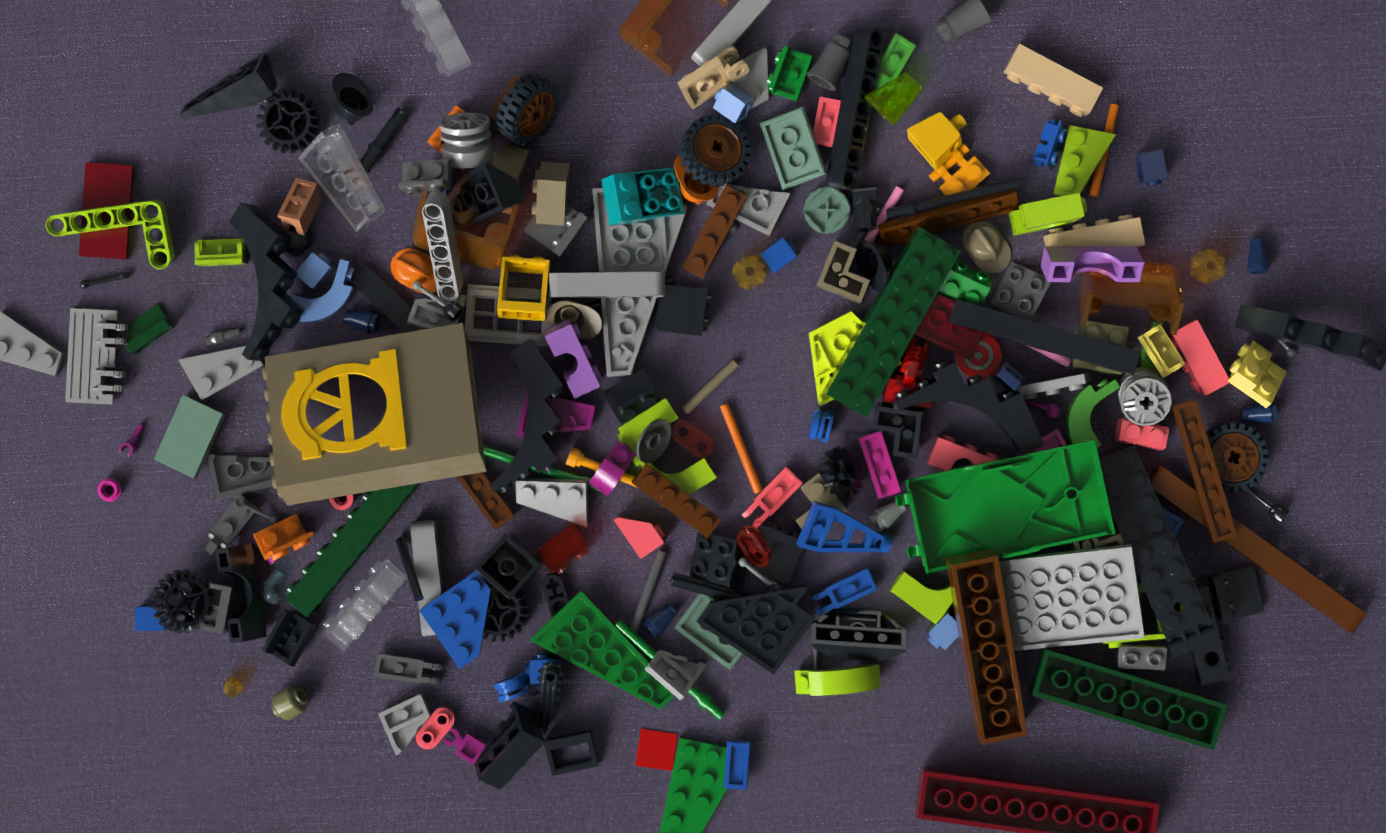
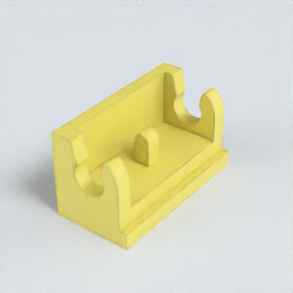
M1161 324L1138 337V340L1162 378L1185 365V362Z

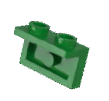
M784 45L782 51L779 50L776 55L775 64L777 66L775 72L770 73L767 81L771 94L798 102L807 78L806 74L809 72L813 61V56L792 50L789 46Z
M955 261L938 293L953 300L956 299L981 306L991 289L993 279L983 271H975L964 262Z

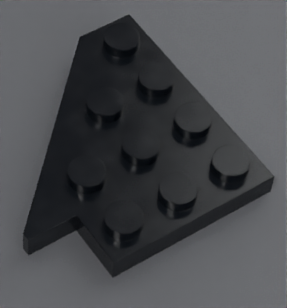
M799 585L710 601L696 622L774 675L811 625L815 616L797 604L807 590V586Z

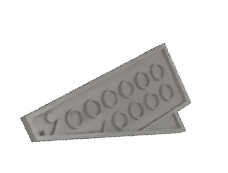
M593 188L599 272L666 273L687 211V205H683L685 214L609 226L603 188ZM657 297L601 298L607 377L631 375Z

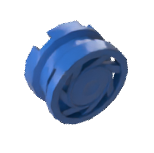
M815 407L808 439L815 440L817 438L821 439V442H828L834 411L828 410L824 412L821 408ZM826 418H827L828 420H827L826 429H825V434H824L823 431H824V428H825V423H826Z
M524 673L505 678L493 684L494 689L498 690L499 702L514 699L531 691L529 685L525 684L524 680L526 677Z

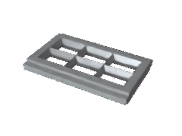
M468 284L465 331L469 341L522 345L527 340L533 339L537 346L549 347L543 332L550 328L546 321H542L541 333L522 332L523 320L518 319L517 331L498 330L497 304L499 286ZM507 287L506 300L540 302L542 289ZM548 290L547 310H548V308L552 305V298H549V290ZM476 298L495 299L494 312L475 311ZM474 315L493 317L492 330L474 328Z

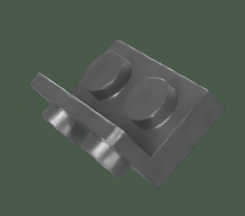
M449 159L403 162V182L398 183V188L406 192L407 195L412 196L420 195L422 191H429L431 193L433 191L443 192V190L451 189V161Z
M1119 645V649L1114 648L1113 658L1117 668L1165 670L1167 648L1165 646Z

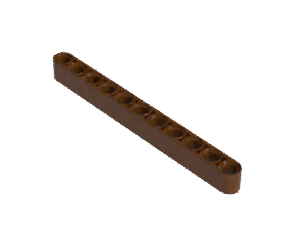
M1157 465L1149 477L1155 493L1209 531L1197 491L1162 466ZM1232 517L1237 536L1222 542L1349 633L1353 634L1367 615L1365 612Z

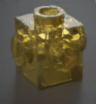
M1212 249L1196 253L1190 262V276L1196 277V281L1204 284L1218 281L1219 278L1224 276L1226 270L1225 258L1219 256L1220 252ZM1208 262L1213 263L1211 270L1207 268Z
M748 255L747 258L742 257L741 262L736 260L731 274L736 275L734 281L738 282L737 286L751 290V287L757 288L758 283L763 285L767 271L763 270L765 264L760 263L762 259ZM746 268H753L754 274L747 276L745 274Z

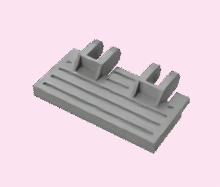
M70 308L65 402L114 405V395L105 394V391L124 392V386L105 385L106 376H113L114 378L125 377V372L106 371V367H116V348L107 347V344L127 345V339L108 338V329H116L117 331L128 330V325L109 323V320L118 321V311Z

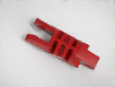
M914 336L907 346L900 370L904 373L902 385L907 387L912 386L915 377H921L930 342L925 341L922 347L915 346L917 337Z

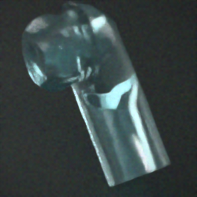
M279 568L263 583V599L270 604H276L279 601L280 596L276 592V585L286 576Z

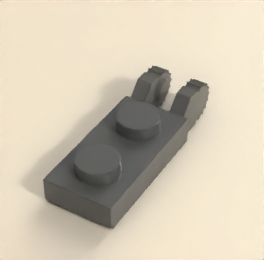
M378 652L374 677L421 684V682L440 684L441 678L422 675L424 668L442 670L443 664L425 661V659Z

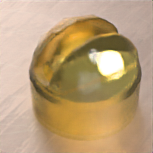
M228 677L227 681H224L222 685L223 691L228 698L239 695L244 688L235 677Z

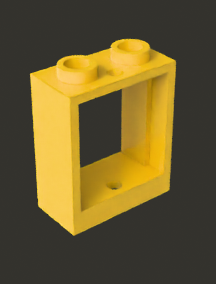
M518 255L502 257L497 304L498 318L546 321L550 260H546L543 257L522 258ZM509 272L543 274L540 303L506 301Z

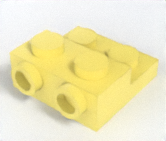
M1253 340L1249 345L1245 343L1237 354L1240 356L1239 359L1229 369L1232 373L1228 382L1267 408L1272 404L1287 371L1270 360L1272 353Z

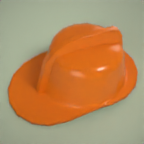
M678 155L674 162V169L680 181L682 196L690 202H695L697 205L703 201H710L715 198L718 193V184L715 187H709V183L702 185L700 184V179L696 181L692 179L693 174L686 173L687 167H682V157L679 158Z
M412 248L402 249L395 254L390 265L391 273L395 280L424 294L422 291L413 288V282L420 281L422 286L431 293L437 291L430 256Z

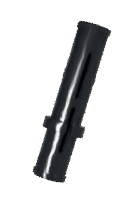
M399 107L396 108L376 139L368 144L367 147L369 148L356 164L357 166L370 173L379 158L385 155L384 151L409 118L405 111Z

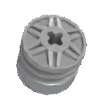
M457 113L441 119L439 122L440 130L442 131L440 136L442 141H444L441 146L442 158L449 159L451 167L475 168L492 160V144L488 140L491 135L489 129L490 120L487 116L479 113Z
M1138 367L1135 369L1133 376L1123 375L1119 381L1120 388L1117 389V393L1126 418L1134 424L1142 426L1155 425L1162 421L1169 413L1172 401L1166 381L1162 378L1161 374L1152 368ZM1145 397H1149V399L1146 400V403H1142Z

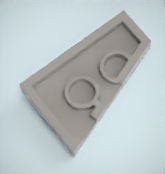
M725 185L718 187L716 197L707 201V206L714 208ZM730 185L747 195L735 220L770 236L790 193Z
M0 311V360L58 376L64 353Z
M246 346L179 359L181 366L203 401L264 366L263 362L247 360L242 355Z
M1091 372L1022 385L1016 391L1020 392L1024 400L1036 398V393L1043 391L1046 392V395L1060 393V388L1069 387V391L1083 389V384L1092 381Z
M517 477L516 503L587 527V480L524 478L521 480V478Z

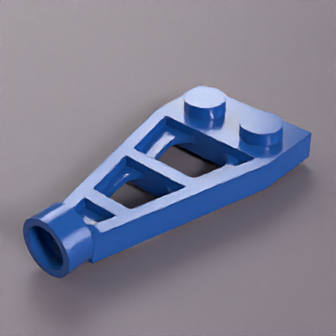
M813 501L796 544L801 548L817 552L887 553L892 546V536L876 531L835 506ZM833 521H838L846 526L842 538L839 540L826 539ZM855 529L866 533L861 544L849 542Z

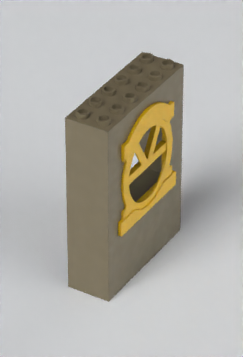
M463 323L265 357L266 366H262L264 380H267L264 396L266 401H269V409H266V418L268 423L271 424V430L268 431V440L273 447V452L269 453L271 466L275 470V474L271 475L273 488L278 491L279 498H283L287 506L487 471L471 345ZM351 374L363 375L373 379L383 388L387 398L386 412L380 424L369 434L356 440L354 437L348 375ZM339 377L341 398L317 391V388L325 381ZM309 399L340 409L314 429H311L308 424L306 407ZM343 419L344 442L331 441L321 437L323 433Z

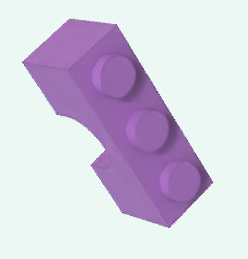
M567 319L544 330L545 338L554 357L563 353H570L576 357L575 365L563 372L574 399L599 388L598 379L602 377L597 366L592 367L588 360L592 356L587 345L582 346L578 339L582 335L577 324L572 325L570 320Z

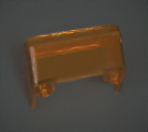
M641 0L621 25V39L668 78H671L673 76V69L655 55L661 46V37L651 27L673 0ZM715 0L725 9L729 6V0Z
M423 191L416 213L412 239L417 247L429 251L422 209L430 193L429 191ZM521 205L513 206L508 225L502 223L491 224L487 228L484 238L454 229L460 260L491 270L501 267L502 257L506 256Z
M1144 262L1140 282H1116L1111 277L1102 273L1082 272L1079 295L1081 325L1086 326L1088 315L1101 312L1103 305L1148 309L1149 315L1155 321H1169L1171 334L1177 335L1184 307L1177 269L1169 264Z

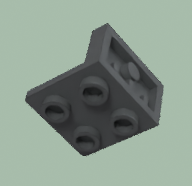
M567 204L564 226L536 224V215H534L524 228V231L562 258L589 219Z

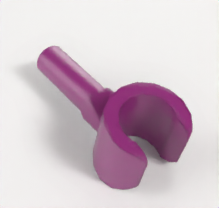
M1028 400V406L1046 410V417H1059V407L1057 405L1042 404Z
M138 425L130 440L121 444L120 452L124 451L126 445L131 449L128 456L137 451L135 443L144 426Z

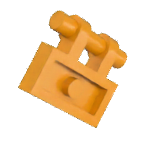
M965 144L961 145L939 169L932 171L928 175L933 182L940 177L945 181L939 187L944 195L973 189L990 174L975 156L968 162L964 159L963 156L970 151ZM957 163L961 168L951 176L948 170Z

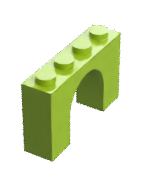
M1080 192L1022 204L1019 206V210L1008 213L1013 236L1069 225L1084 217L1087 206L1084 197L1081 198Z
M665 398L619 427L620 433L617 437L623 445H629L630 449L637 453L640 435L651 422L657 419H664L670 424L678 419V416ZM637 455L633 459L637 467L639 465L644 466L645 463L640 461ZM704 458L682 472L675 474L661 472L652 463H647L689 495L717 478Z
M902 570L889 588L891 592L934 624H937L947 613H950L947 610L953 603L950 584L940 589L927 588Z

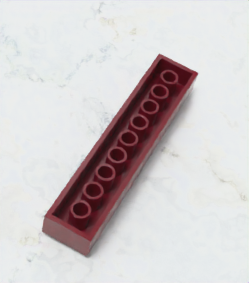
M921 767L915 815L918 819L1018 833H1156L1160 804L1154 799Z

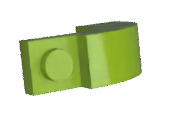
M858 664L836 669H799L794 671L796 694H810V696L839 695L881 688L879 664Z

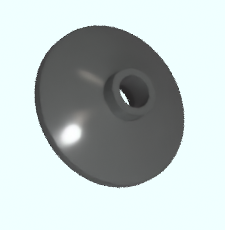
M664 419L654 420L641 433L637 444V457L640 461L644 463L654 462L666 450L671 438V426L668 421Z

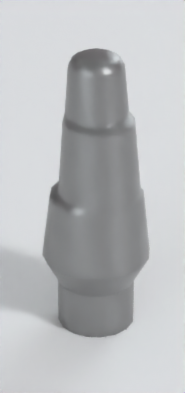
M239 328L223 332H213L204 338L207 346L212 344L218 345L240 335L241 332Z

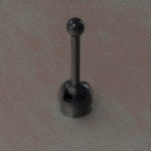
M1251 488L1246 490L1269 509L1268 515L1277 525L1288 514L1289 509L1281 504L1271 505Z

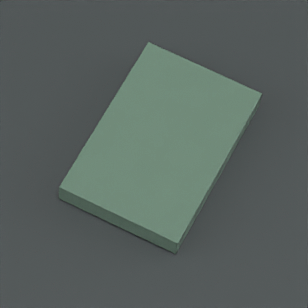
M805 107L760 123L783 190L828 174Z
M182 395L154 460L191 478L197 479L226 414Z
M698 594L674 628L731 670L742 653L696 622L707 604L715 600L713 597Z

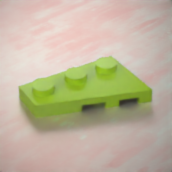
M1069 125L1053 194L1060 197L1080 192L1081 195L1096 167L1116 138V134Z

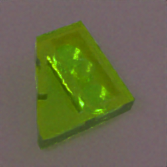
M903 73L868 94L865 99L888 123L895 125L923 88L911 75Z

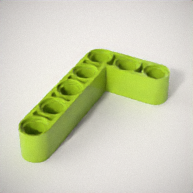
M158 199L63 212L50 216L46 221V229L53 236L142 224L150 264L156 269H164L170 266L175 259L166 207ZM149 205H154L158 208L157 217L149 214ZM126 208L134 211V220H129L125 217ZM102 212L110 214L111 222L109 224L102 221ZM79 215L87 218L88 224L86 227L79 225ZM55 219L63 221L64 228L62 231L55 227ZM154 228L162 231V240H157L153 237L152 231ZM158 252H163L166 254V263H161L158 261Z

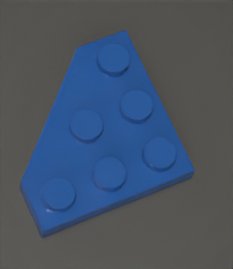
M477 571L419 610L459 669L478 657L482 648L492 588Z

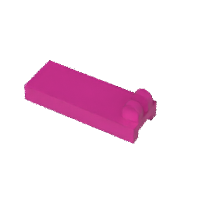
M879 431L860 437L858 440L878 499L900 493L901 490L882 432Z

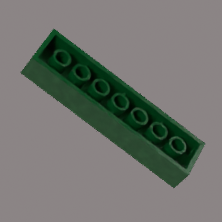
M921 227L914 228L887 276L884 289L879 291L822 393L857 413L868 417L961 252L959 249Z
M421 483L367 492L362 498L364 503L361 507H355L347 516L348 523L343 526L340 525L331 537L334 540L327 545L324 544L316 555L319 558L316 562H310L301 572L304 575L302 579L297 580V582L294 581L286 590L289 595L285 600L306 617L315 614Z
M1041 648L1028 692L1034 696L1211 750H1215L1228 707L1227 704L1212 698L1048 648Z

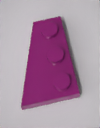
M527 391L516 437L524 436L527 426ZM550 397L546 398L563 421L558 425L560 430L557 432L591 429L596 406L558 397L552 400Z

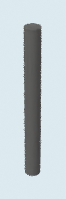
M660 550L657 552L630 628L636 634H638L667 555L666 552Z

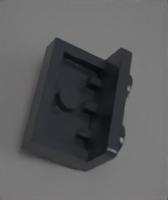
M284 609L278 616L271 634L266 638L262 651L273 654L289 666L295 667L317 625L298 612Z

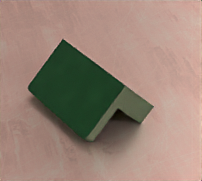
M155 305L128 325V330L120 331V334L124 339H127L128 344L125 347L130 354H138L173 329L174 326L161 307Z

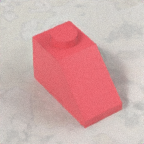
M624 517L614 519L641 559L665 542L662 538L666 535L658 524L653 526L651 522Z

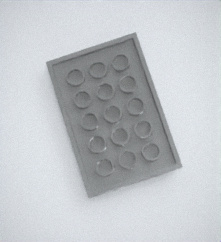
M1132 544L999 559L1014 651L1145 638Z

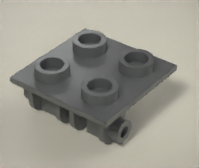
M1011 262L990 304L1020 318L1032 321L1052 282H1047L1045 276Z

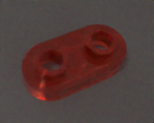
M680 420L673 425L671 430L673 439L695 456L704 458L713 452V440L692 423ZM682 427L688 430V434L684 437L679 435V429ZM700 441H704L707 444L705 450L698 449L697 445Z
M752 526L742 527L736 540L744 555L752 565L766 567L772 557V552L756 528Z

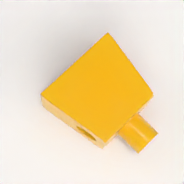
M939 112L908 128V139L936 171L961 146L962 139L958 131L967 126V123L960 114L949 121L943 113Z

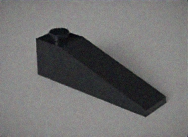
M266 53L239 68L241 71L232 79L228 76L223 78L214 91L207 89L185 104L180 113L181 118L248 107L259 102L266 103L274 97L277 83Z
M489 163L472 170L468 181L461 185V191L450 202L454 231H460L524 202L522 190L516 178Z

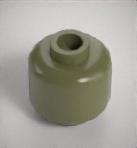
M287 686L273 696L272 710L277 717L287 721L292 720L307 709V694L300 687Z

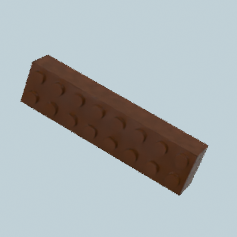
M993 548L945 557L975 734L981 745L1028 735L998 555Z

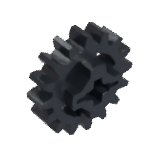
M836 447L825 452V457L820 459L824 465L819 466V469L824 472L821 475V478L826 481L824 486H830V493H836L837 498L843 497L845 499L859 493L858 489L863 486L860 480L864 479V476L859 472L862 470V467L857 464L859 459H853V452L847 453L846 447L841 449Z

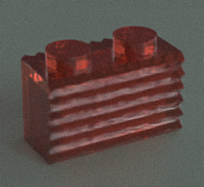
M573 522L535 552L551 574L556 571L558 574H561L570 567L568 563L574 557L579 560L589 553L587 548L591 544Z

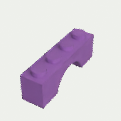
M1045 246L1041 261V268L1047 282H1071L1075 274L1088 271L1105 274L1116 282H1140L1144 266V260L1138 248L1134 246Z

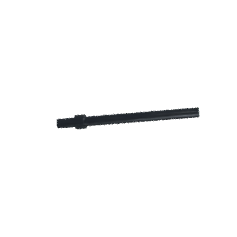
M1020 177L915 203L909 201L903 203V206L886 209L885 211L887 219L906 215L907 217L915 215L918 211L1026 186L1025 177Z

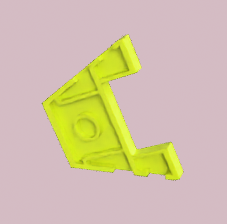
M852 311L808 332L817 398L820 406L834 400L822 393L830 379L829 374L834 372L862 322ZM900 360L896 367L902 365V362Z

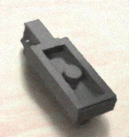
M241 494L236 497L242 498L245 503L259 509L258 506ZM233 501L211 529L208 537L212 540L204 550L212 555L215 554V549H219L220 546L226 548L228 545H231L255 515V512L244 507H236Z

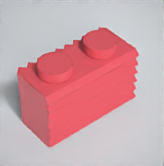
M1121 418L1117 420L1113 440L1147 449H1156V451L1164 450L1166 448L1169 427L1160 425L1142 426L1134 424L1126 418Z

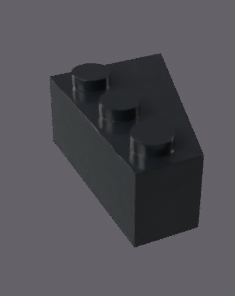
M515 701L510 706L513 710L507 720H501L498 727L501 729L494 740L489 739L474 763L478 780L499 790L511 781L517 771L527 763L530 757L545 742L535 711Z

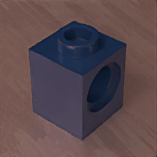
M1163 150L1141 153L1135 156L1140 184L1147 183V187L1162 184L1161 180L1168 178Z

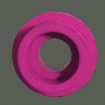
M107 478L98 485V495L104 501H115L122 493L121 484L116 479ZM109 485L113 486L114 492L112 494H109L107 492V487Z

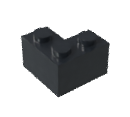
M878 402L875 405L872 429L896 432L893 456L917 459L920 452L925 408L910 406L898 411L893 408L891 403Z

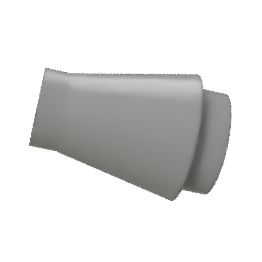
M896 501L873 510L870 519L879 531L887 530L906 511L904 505L897 507Z

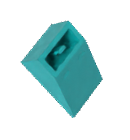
M674 168L612 174L601 180L609 226L632 224L685 214L679 179Z

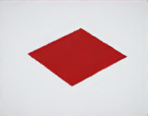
M641 729L635 766L672 771L678 734Z

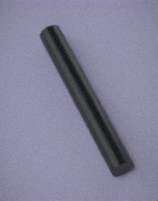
M399 537L395 541L414 600L421 601L424 597L405 538Z

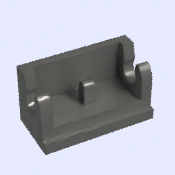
M210 581L208 593H213L214 596L209 598V602H212L214 605L208 607L211 615L204 616L206 623L201 625V630L224 634L228 632L226 619L231 616L236 586Z

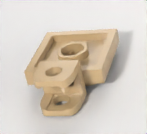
M734 46L724 50L712 60L705 61L700 68L686 74L677 82L692 110L716 95L720 88L731 85V82L735 83L750 71L744 60L735 63L740 56Z

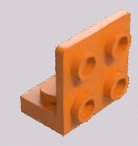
M294 514L254 533L253 537L264 559L272 558L275 561L290 553L288 549L293 547L294 551L311 543L310 538L315 534L313 531L306 534L298 515Z

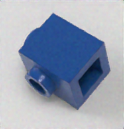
M547 653L535 654V658H531L529 664H525V676L530 678V684H540L537 680V677L541 676L538 670L543 668V663L552 660L559 665V657H549Z

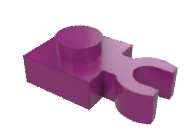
M451 727L449 731L455 734V740H449L445 737L443 742L448 746L455 745L458 747L455 754L475 766L474 763L483 751L486 743L469 732L465 737H462L457 728Z

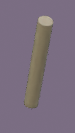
M732 359L681 408L689 414L739 367L737 363Z

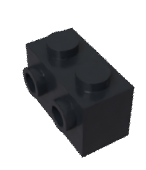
M644 369L603 392L620 424L662 401Z

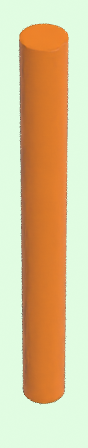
M1110 104L1104 132L1113 134L1119 105ZM1110 146L1094 171L1089 192L1091 197H1098Z
M728 403L722 405L720 409L754 494L763 491L730 406Z

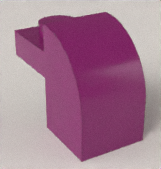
M617 440L588 484L609 496L637 453Z

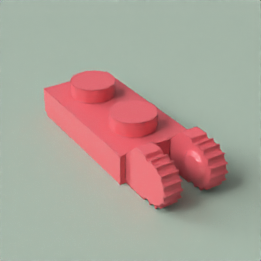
M785 467L758 494L754 502L743 512L742 516L744 518L749 517L759 505L765 512L760 517H757L752 524L757 528L768 516L771 517L803 482L789 468Z

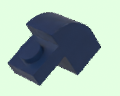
M1005 361L989 377V381L997 398H1000L999 394L1006 390L1012 389V391H1015L1021 385L1020 380L1023 376Z

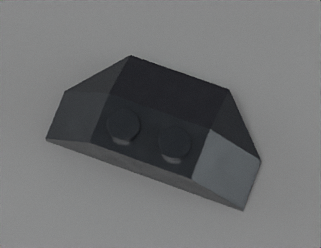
M834 608L811 623V646L833 659L880 662L906 652V628L900 626L882 611Z

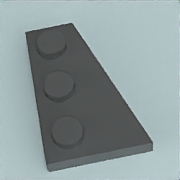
M207 455L217 500L273 486L271 475L275 474V470L271 466L270 458Z

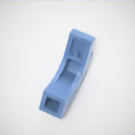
M340 259L334 283L324 296L316 299H306L295 295L290 296L305 309L299 321L309 323L324 321L334 317L347 306L356 289L347 286L348 281L351 282L354 276L355 268H352L353 263Z

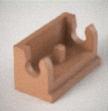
M295 178L278 213V218H281L286 230H289L290 225H293L298 234L305 235L322 200L318 183Z

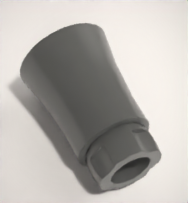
M967 0L961 6L945 15L944 19L935 23V26L944 42L947 43L978 27L991 23V19L980 0Z
M834 34L830 43H827L816 63L806 74L807 77L817 85L835 91L840 75L849 59L852 42L844 36Z

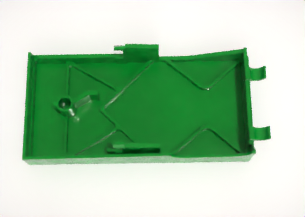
M1094 439L906 479L907 493L895 496L897 507L910 504L919 545L907 547L908 558L921 556L926 574L947 569L945 557L993 548L998 557L1003 559L1040 551L1043 548L1115 534Z

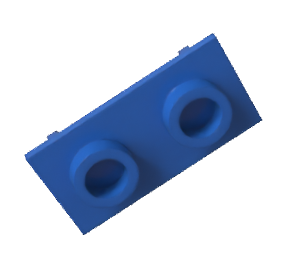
M1049 119L1048 123H1045L1040 139L1048 143L1047 145L1038 143L1033 157L1035 160L1034 165L1043 167L1044 164L1050 171H1052L1054 165H1057L1060 158L1059 149L1061 143L1065 142L1068 134L1067 126L1059 120L1058 123L1055 120Z

